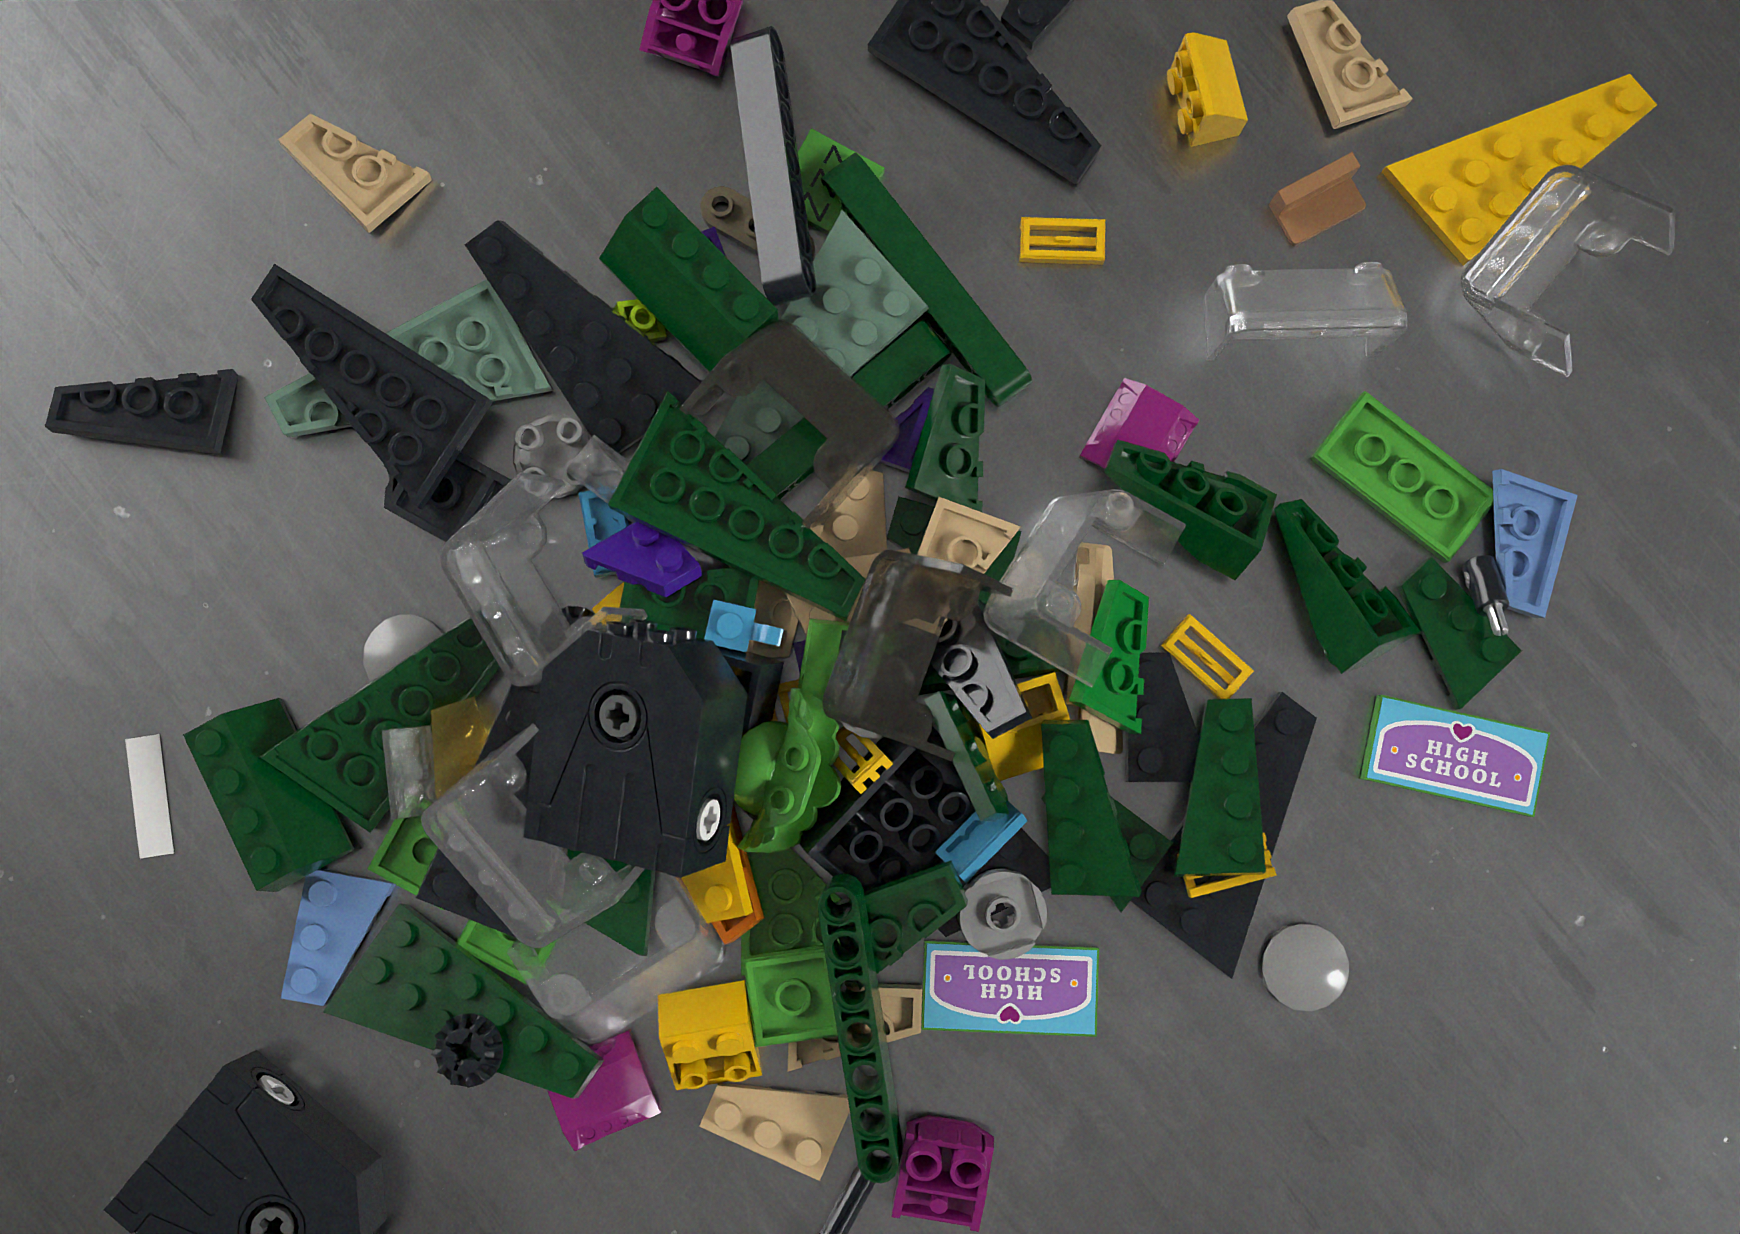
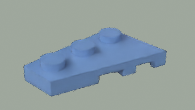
M1503 469L1494 470L1492 473L1496 565L1510 603L1507 609L1533 618H1545L1578 495Z
M318 869L305 877L281 999L325 1006L330 1003L352 964L358 947L366 933L371 930L375 923L376 915L384 901L393 891L394 883L387 880L326 869Z

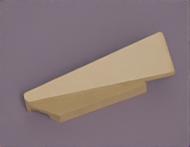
M1078 542L1067 642L1075 658L1077 669L1064 671L1062 695L1066 706L1078 707L1069 702L1107 580H1114L1112 549L1108 545ZM1078 707L1077 720H1089L1098 752L1121 754L1123 752L1122 729Z

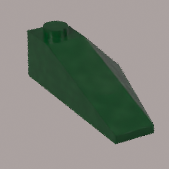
M1122 440L1116 441L1104 473L1193 557L1213 570L1236 581L1262 550L1277 494L1237 473L1226 471L1223 476L1205 471L1204 464L1190 461L1187 466L1170 461L1164 452Z
M1303 499L1280 503L1274 508L1316 637L1323 646L1328 661L1337 667L1341 674L1363 667L1421 632L1397 597L1386 586L1379 591L1363 574L1367 566L1358 557L1353 559L1337 547L1339 544L1338 536Z

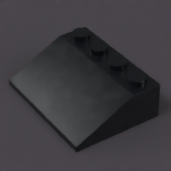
M915 711L907 725L902 727L897 733L881 738L875 744L893 765L888 770L881 765L876 770L880 777L875 782L868 777L863 782L867 789L862 794L844 777L840 781L841 790L838 798L828 806L817 808L816 823L811 829L804 831L801 836L799 845L832 877L841 873L850 874L858 879L864 891L945 863L935 852L976 812L940 733ZM868 751L863 758L868 761L873 755ZM858 764L851 770L853 773L860 769Z

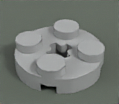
M1001 868L988 870L976 876L963 887L968 903L964 909L957 913V919L963 936L971 946L979 952L987 954L988 957L1006 960L1027 953L1036 944L1035 940L1040 935L1041 929L1044 930L1047 922V907L1039 888L1021 872ZM1003 903L1005 907L1013 908V913L1007 916L1008 923L1000 925L997 919H991V912L995 911V905Z

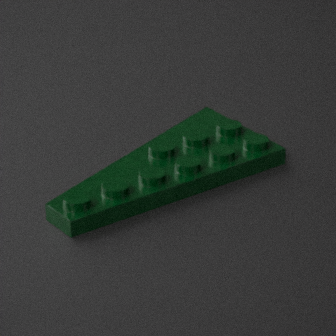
M669 391L666 393L608 503L609 508L835 617L847 621L866 579L831 545L825 543L813 532L795 511L792 512L777 497V494L729 448L726 449L708 432V428L687 412Z
M495 599L262 753L260 758L371 833L532 625L498 599Z
M403 903L397 906L323 1011V1013L433 1051L436 1044L434 1035L442 1029L447 1020L466 1013L482 1015L497 1027L502 1037L503 1058L497 1073L572 1099L579 1098L604 1062V1059L411 906ZM472 1037L466 1043L453 1044L462 1052L460 1059L462 1061L468 1058H480L470 1049Z

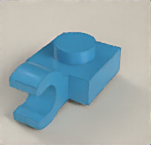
M713 600L704 639L714 641L716 646L747 652L749 640L780 646L784 629L754 623L756 609Z

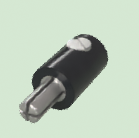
M1490 555L1471 558L1463 564L1462 569L1476 611L1481 616H1488L1494 635L1501 636V633L1505 635L1508 633L1509 628L1503 611L1509 607L1510 603L1495 559Z

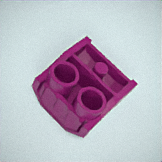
M653 0L649 8L639 50L706 71L715 76H720L725 65L743 0Z
M1124 378L1079 458L1084 461L1088 460L1105 469L1114 444L1117 440H1122L1164 452L1170 461L1175 462L1193 429L1198 424L1199 419L1185 406L1150 386Z
M631 1029L588 1046L602 1057L604 1062L579 1098L572 1099L547 1090L562 1132L574 1151L607 1135L649 1119L662 1111L659 1102H656L638 1057Z
M931 1115L907 1122L891 1217L900 1219L901 1215L963 1225L970 1227V1231L979 1232L994 1151V1136L973 1122Z

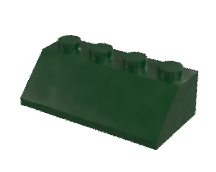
M658 187L654 188L624 216L599 257L600 262L717 381L779 323L778 309Z
M280 698L222 713L183 734L256 891L278 892L354 850L332 806L260 758L262 753L297 731Z

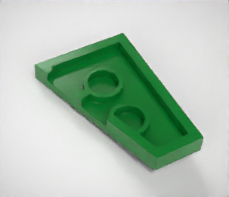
M1107 580L1069 702L1127 733L1141 734L1142 719L1136 718L1137 695H1143L1144 679L1138 678L1140 654L1146 650L1149 597L1121 580Z

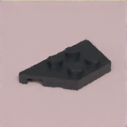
M460 452L423 510L416 507L408 497L407 492L388 472L389 483L385 488L384 508L455 548L462 550L534 500L536 493Z

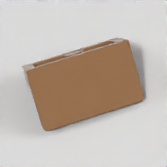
M1353 152L1278 190L1268 204L1292 246L1299 245L1365 209L1366 203L1352 180V176L1361 167Z

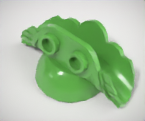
M791 688L788 723L782 721L764 722L747 731L741 738L734 800L743 810L757 815L756 820H753L750 826L751 828L744 834L743 840L737 846L745 852L772 853L773 851H783L788 847L797 846L800 844L803 832L811 829L816 823L817 808L832 804L840 794V777L837 771L831 767L839 756L840 746L835 738L839 724L830 710L823 705V702L804 689Z

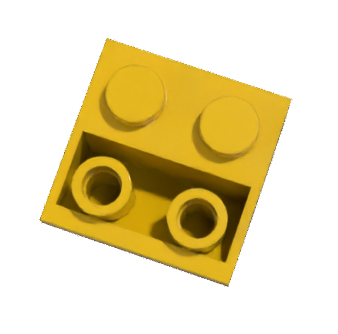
M1195 32L1185 34L1178 52H1175L1172 66L1167 71L1169 90L1172 95L1177 94L1181 108L1178 109L1177 113L1181 133L1188 135L1191 147L1239 136L1248 118L1227 40Z
M1055 672L1017 684L1032 719L994 739L987 734L975 719L995 775L1000 781L1043 768L1042 722L1044 720H1070Z
M745 980L658 995L659 1040L676 1090L699 1089L705 1085L728 1081L741 1082L748 1078L762 1076L759 1049L755 1047Z

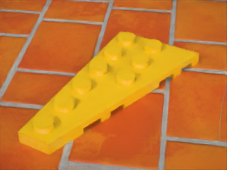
M1627 74L1386 166L1381 172L1464 266L1656 107L1657 103L1631 74Z

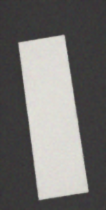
M160 734L125 739L139 857L141 859L173 854L174 848Z

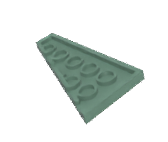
M843 210L813 261L817 288L816 294L789 303L714 436L745 465L750 463L863 369L929 309L926 303Z
M487 279L386 332L387 335L485 395L491 401L553 391L523 333ZM310 373L264 397L282 433L287 437L352 426Z

